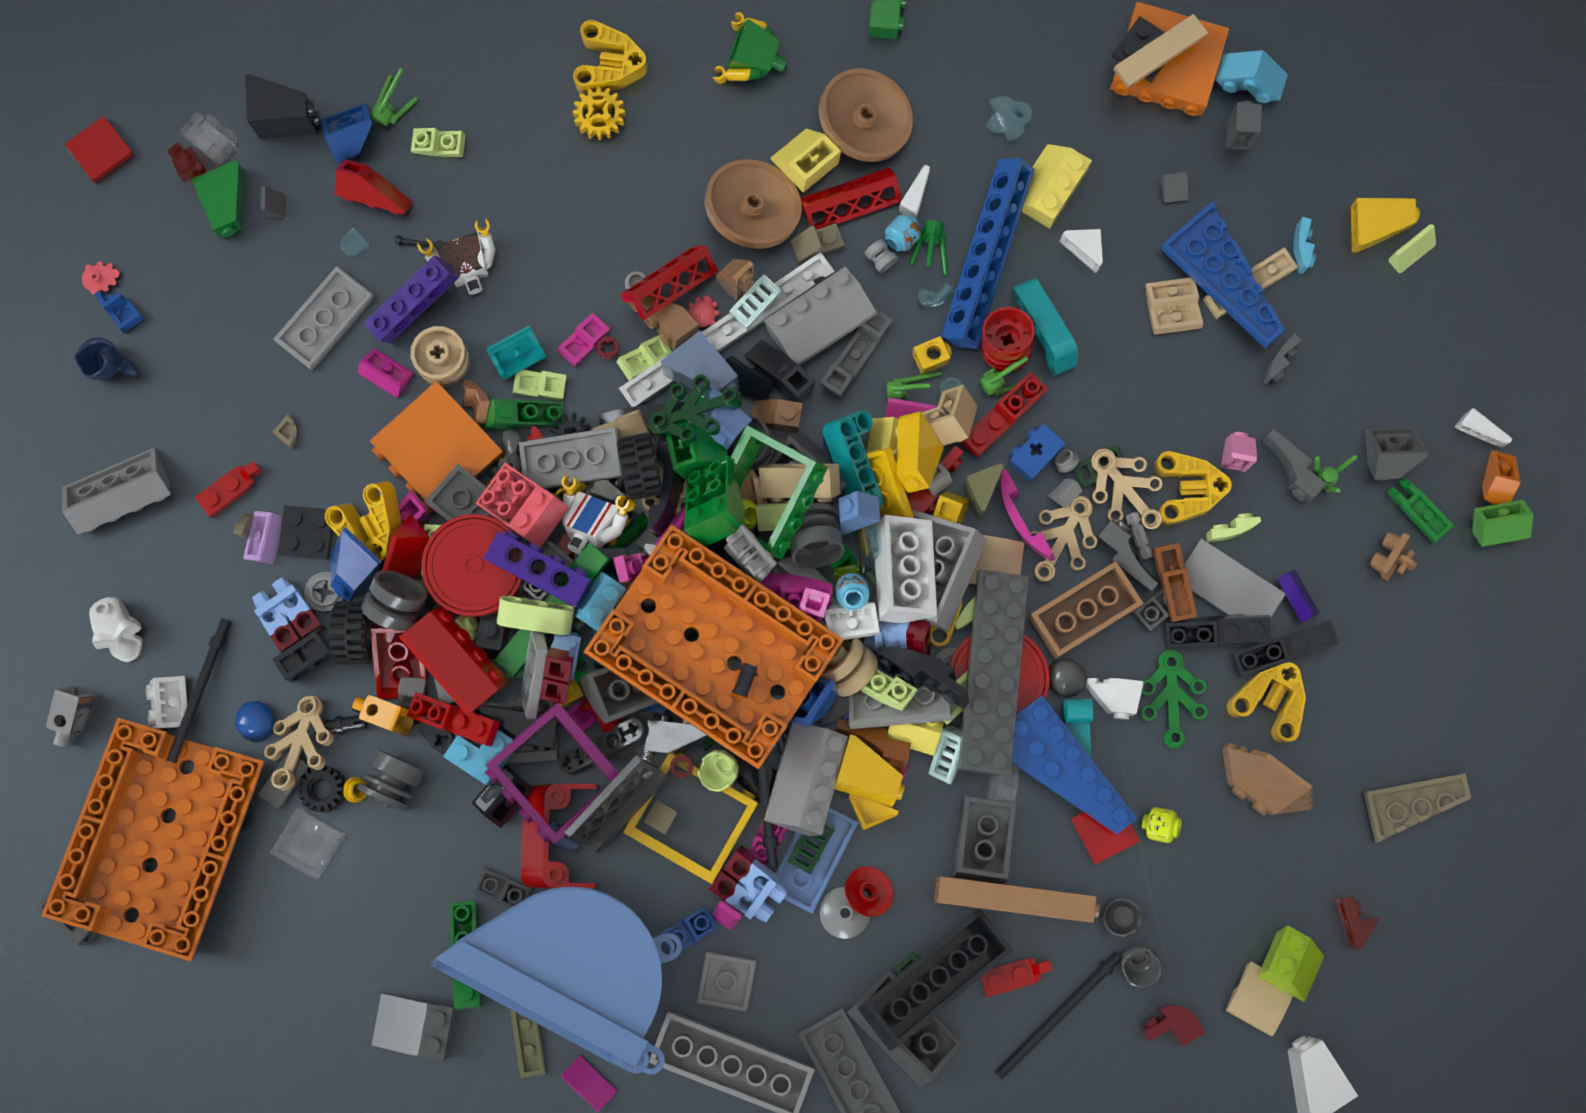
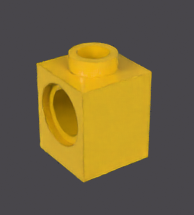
M941 336L913 347L912 355L922 375L948 365L952 351L948 342H943ZM931 350L937 351L940 357L938 359H930L927 352Z
M946 491L939 496L933 516L961 524L970 499Z

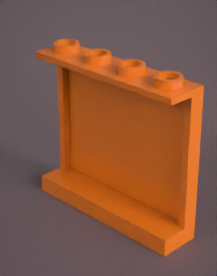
M1136 2L1128 31L1139 16L1164 32H1167L1189 16ZM1199 20L1208 32L1207 36L1168 61L1152 83L1143 78L1130 88H1127L1115 72L1110 89L1119 95L1135 96L1143 102L1152 101L1161 104V106L1167 109L1176 108L1183 110L1191 116H1202L1208 104L1229 28Z
M437 381L370 440L375 446L372 449L374 454L381 461L386 458L391 463L388 469L397 478L403 476L406 479L407 483L404 486L416 495L420 494L424 499L422 503L430 514L435 510L425 500L457 464L477 478L495 461L499 463V460L504 458V452Z

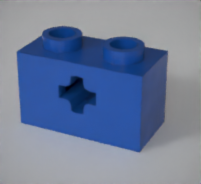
M1044 423L1039 429L1036 426L1033 427L1025 436L1028 441L1023 446L1018 444L1009 453L1012 458L1008 465L1029 484L1066 444ZM1036 448L1040 450L1039 453L1035 454L1034 456L1030 454L1031 450H1035Z

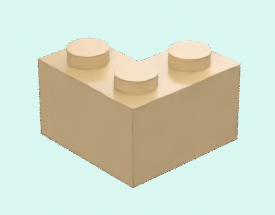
M961 385L942 391L938 407L923 411L922 414L941 444L945 446L954 442H962L969 438L978 406L966 387Z

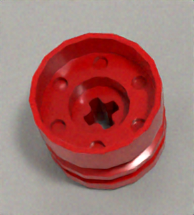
M1004 307L991 312L985 319L982 328L981 351L982 357L989 366L995 370L1003 371L1016 361L1027 356L1028 360L1013 370L1016 371L1024 367L1030 360L1035 330L1029 315L1017 308Z

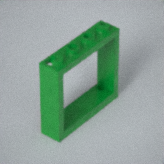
M746 425L730 457L739 490L763 443L806 465L768 544L755 537L761 546L770 552L773 557L782 559L786 550L790 548V543L796 531L801 527L802 519L807 509L812 505L814 495L819 485L824 481L823 477L828 467L769 435Z

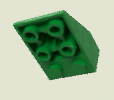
M729 455L687 475L684 531L691 538L706 547L730 536L732 533H736L742 524L745 526V508Z

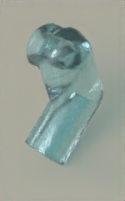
M944 283L937 292L922 289L918 293V301L925 307H938L954 292V289L948 283Z

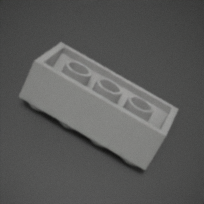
M844 267L764 321L771 338L788 358L800 366L877 315L859 282Z
M155 447L62 487V512L77 535L83 532H91L99 525L106 522H114L122 515L129 512H137L144 506L152 502H160L171 495L170 482Z
M790 723L764 821L807 836L822 835L848 736L827 728Z

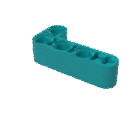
M1033 278L1012 287L1014 298L1020 309L1028 314L1033 321L1035 334L1045 349L1046 362L1052 374L1056 376L1078 365L1076 343L1039 281Z
M860 410L826 423L823 428V435L834 464H839V474L847 484L844 488L845 494L848 495L859 491L877 496L880 509L883 505L882 494L860 435L872 429L873 419L871 414L866 410Z
M1065 699L1061 703V720L1092 759L1090 723L1093 721L1092 699Z

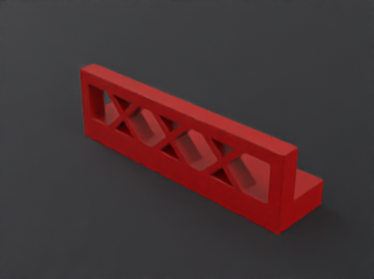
M890 167L801 198L802 209L806 214L809 227L814 226L815 230L835 223L839 224L902 201L896 174ZM893 186L894 197L888 199L880 197L885 188ZM868 195L872 197L868 206L861 207L857 205L862 196ZM846 203L850 205L845 214L839 215L834 213L839 204ZM819 211L827 213L822 222L814 224L813 213Z
M706 245L692 246L620 295L624 303L633 302L640 318L646 320L718 272V269ZM704 258L708 270L704 273L697 272L698 262ZM683 271L690 273L686 285L678 283L680 273ZM665 283L672 285L668 297L660 296L662 285ZM645 296L653 297L652 306L646 311L641 299Z

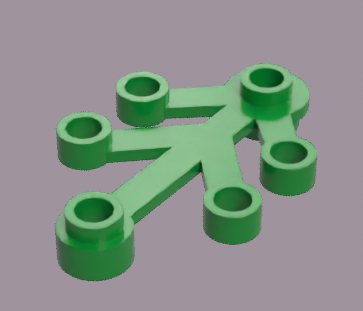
M1167 650L1159 656V668L1148 680L1143 681V686L1145 683L1151 685V692H1145L1142 687L1141 694L1145 696L1153 694L1156 690L1155 685L1165 676L1167 686L1149 705L1141 709L1140 715L1145 721L1155 719L1157 711L1167 701L1169 730L1164 733L1163 741L1167 747L1175 749L1181 747L1185 742V734L1180 730L1178 701L1191 712L1192 717L1196 720H1201L1208 714L1206 706L1197 704L1177 685V676L1190 686V691L1195 695H1199L1206 690V683L1202 679H1196L1183 667L1184 660L1179 652ZM1168 658L1175 660L1174 667L1167 664ZM1195 682L1202 685L1201 691L1194 689ZM1197 707L1203 710L1201 717L1195 714ZM1147 708L1153 711L1151 718L1145 716L1144 712ZM1173 733L1179 735L1180 739L1177 743L1171 739Z

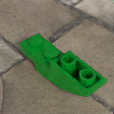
M476 901L449 903L450 947L464 936L479 928ZM453 978L454 1009L482 1008L481 993Z

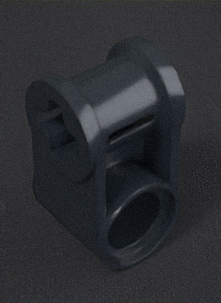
M416 719L413 720L415 726L427 739L431 747L444 755L455 740L454 734ZM443 737L447 739V740H446V743H447V746H446V747L441 746V744H442L441 739H442Z

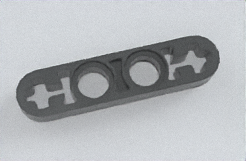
M631 718L616 725L611 731L603 732L590 740L608 759L645 740L647 724L642 720ZM634 726L639 727V729L636 731L637 735L628 734L625 736L624 733H630L634 731ZM616 734L619 737V743L615 748H611L609 739L612 735ZM578 745L562 753L558 761L562 772L573 775L594 766L593 762ZM581 757L582 760H577L572 763V767H568V764L571 762L570 758L578 759Z

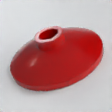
M864 866L855 869L847 877L845 896L849 905L857 913L866 917H876L885 913L891 906L893 888L883 872L874 867ZM863 891L868 893V898L864 896Z

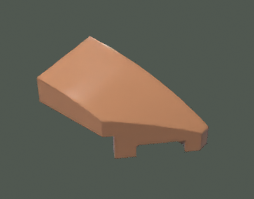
M464 379L463 387L465 393L462 407L472 408L475 422L485 424L490 401L485 392L472 380Z

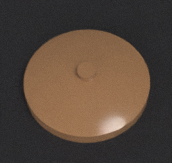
M864 68L846 70L829 82L820 98L819 119L823 131L841 152L849 157L867 162L882 161L895 155L909 139L913 126V114L910 103L902 89L882 73Z
M743 159L725 164L713 174L705 192V209L712 225L726 239L744 247L762 249L776 246L791 236L800 220L802 203L796 186L780 169L763 161Z

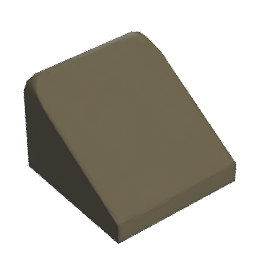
M656 800L644 823L666 835L679 812Z

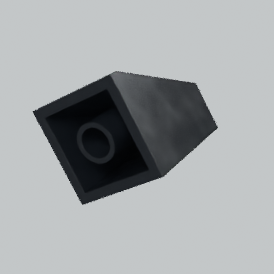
M245 74L247 121L260 139L317 134V125L321 124L320 113L318 110H315L313 101H310L304 92L251 74Z

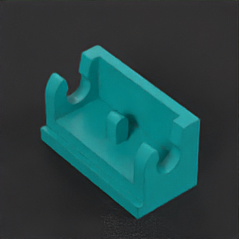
M529 325L486 348L503 380L546 357Z

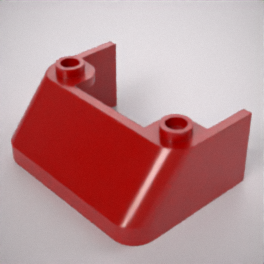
M533 785L534 790L526 799L549 825V810H561L567 807L571 800V791H600V785ZM522 817L521 879L527 887L599 888V883H569L568 868L560 862H548L549 841L545 843L538 836L536 831L539 828L533 821L527 823Z

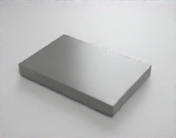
M531 631L520 691L525 717L536 720L545 660L548 653L543 632Z

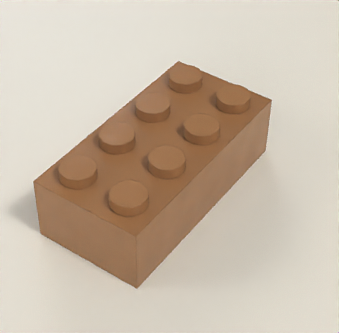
M1115 561L1031 613L1028 619L1054 660L1133 612L1144 603Z

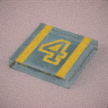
M873 524L854 531L862 573L872 570L878 553Z

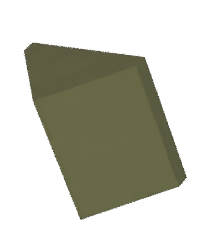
M1000 463L967 476L962 486L967 498L970 499L969 503L973 513L979 520H981L1004 467Z

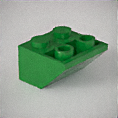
M685 420L675 424L682 428L689 426L697 433V438L693 443L686 444L681 438L671 433L666 434L673 470L684 480L693 471L699 470L729 455L728 450L721 444H718L704 429ZM692 432L687 433L685 438L690 437Z

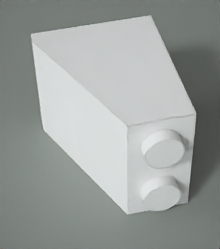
M1302 1036L1292 1043L1293 1047L1288 1050L1298 1113H1333L1358 1097L1323 1040Z

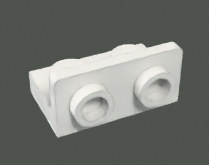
M867 601L866 605L857 610H847L838 604L830 606L825 611L827 628L844 640L880 635L875 602L869 603Z
M185 676L153 678L150 681V685H146L147 700H151L152 710H148L149 725H153V728L158 730L179 728L187 708Z

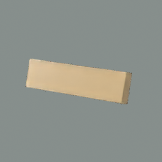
M1192 14L1114 67V71L1126 87L1130 88L1206 37L1208 32L1196 16Z
M1284 247L1251 269L1256 283H1259L1264 290L1295 271L1298 265ZM1207 295L1204 297L1203 301L1216 319L1227 313L1211 296Z

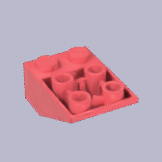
M507 463L503 464L475 503L540 548L569 509L566 504Z

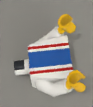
M564 476L562 478V486L567 489V492L563 495V503L569 509L562 517V522L568 537L571 539L568 548L576 554H581L589 543H593L600 549L605 543L619 537L628 518L626 513L634 509L635 502L628 499L626 506H624L626 496L620 495L615 501L616 505L579 491L577 494H574V490L580 487V480L574 477L573 485L570 487L569 476Z

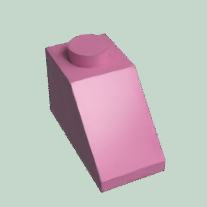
M1243 432L1230 434L1225 439L1221 468L1246 472L1257 461L1255 438L1248 437L1249 435Z

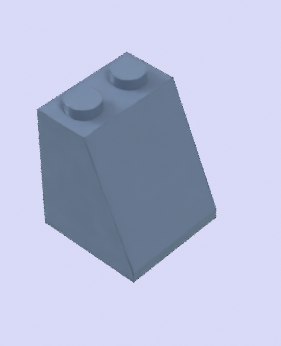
M698 331L661 360L663 373L667 378L681 383L692 390L694 388L693 379L699 374L705 375L710 381V387L702 394L704 396H708L713 387L721 393L729 387L739 389L738 375L701 331ZM705 380L700 381L698 386L703 385Z

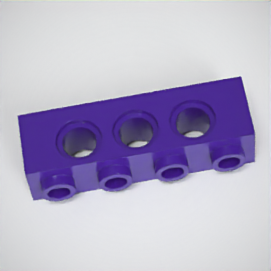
M433 256L364 324L379 341L392 343L460 276L445 259Z
M508 530L505 534L498 531L484 556L486 561L578 609L592 583L587 578L589 573L576 566L574 570L564 566L566 561L553 554L551 558L541 554L543 549L531 542L528 546L520 543L521 537ZM516 549L522 550L523 558L519 562H512L510 560L512 551ZM539 561L545 562V571L542 574H534V564ZM561 573H565L569 576L568 583L562 587L557 586L555 582L556 577Z

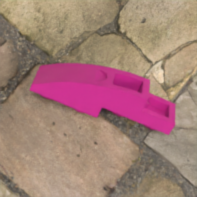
M768 573L760 583L796 608L799 606L806 585L830 592L831 595L827 608L832 606V584L821 580L792 574Z

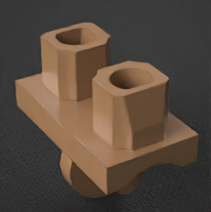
M1392 533L1386 535L1382 547L1392 551L1389 557H1386L1377 552L1371 560V567L1381 573L1382 579L1389 581L1398 564L1399 567L1396 571L1399 574L1403 575L1406 569L1415 570L1417 563L1412 559L1416 553L1409 550L1406 556L1404 555L1411 545L1409 535L1405 533L1401 537Z

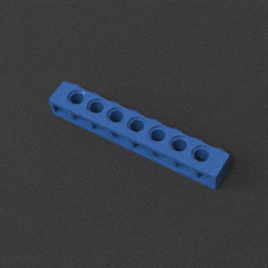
M1021 158L998 159L941 335L943 340L956 348H978L983 324L988 317L1035 171L1033 167Z

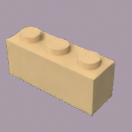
M767 464L760 467L761 498H770L771 502L785 501V498H791L806 465ZM823 464L828 469L823 477L824 481L819 485L814 495V498H817V502L832 501L833 497L841 494L839 464Z

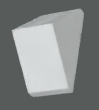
M1066 230L1062 234L1060 243L1097 273L1103 263L1101 230Z

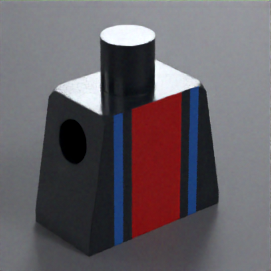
M498 613L480 617L476 645L486 652L488 659L494 660L508 644L511 627L497 624Z

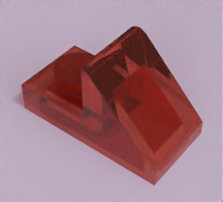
M1353 896L1336 898L1350 949H1363L1380 917L1373 916L1359 919L1361 908Z

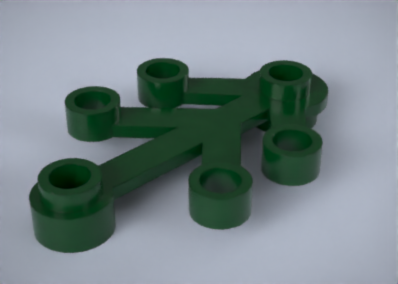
M699 374L693 379L694 388L681 410L673 412L678 402L685 398L687 390L681 383H674L669 390L671 394L669 400L661 411H656L650 416L648 427L656 435L671 433L681 438L686 444H691L697 438V433L689 426L682 428L675 423L685 420L704 429L711 436L716 435L721 429L718 421L714 418L706 419L699 416V414L722 406L729 410H736L743 404V396L737 388L729 387L722 392V395L697 404L704 391L710 387L708 378L703 374ZM705 380L703 385L698 386L700 381ZM678 389H681L679 394H675ZM734 394L731 399H727L730 395ZM715 424V427L709 430V426ZM692 432L690 437L685 438L687 433Z

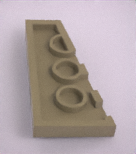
M1466 773L1364 792L1375 843L1471 799Z

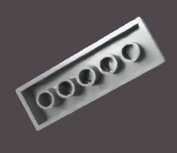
M670 1010L667 1012L655 1047L659 1048L664 1054V1069L777 1113H799L815 1067ZM652 1052L649 1063L657 1065L658 1058Z

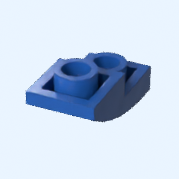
M706 906L661 932L659 936L667 933L675 934L681 941L682 951L718 927ZM663 942L667 950L669 951L668 944Z

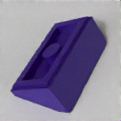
M1292 570L1277 578L1301 623L1320 613L1296 570Z

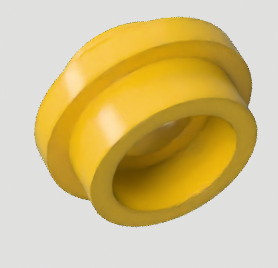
M351 777L345 782L343 794L349 802L357 803L366 797L363 792L357 789L359 783L367 785L362 778Z

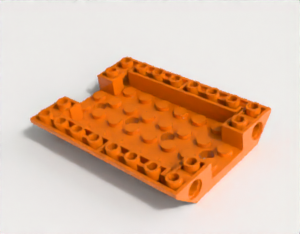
M671 524L642 566V570L615 610L613 609L583 653L759 769L844 639ZM645 600L653 601L656 605L655 611L645 613L641 609L642 602ZM692 628L698 632L699 638L695 642H689L685 639L684 632L687 629ZM731 657L740 659L742 665L743 663H748L758 668V677H754L747 698L732 693L740 670L733 671L728 668L727 660ZM773 686L783 688L784 697L777 700L771 696L770 689Z
M117 718L41 916L192 962L265 762L218 747L212 748L185 740L177 763L174 764L166 760L175 736L165 731ZM193 761L194 770L189 774H183L181 770L183 763ZM169 809H174L176 812L175 820L171 823H165L163 820L164 813ZM155 858L158 866L155 871L148 873L145 870L143 861ZM131 908H136L139 912V917L135 922L129 923L126 919V914Z

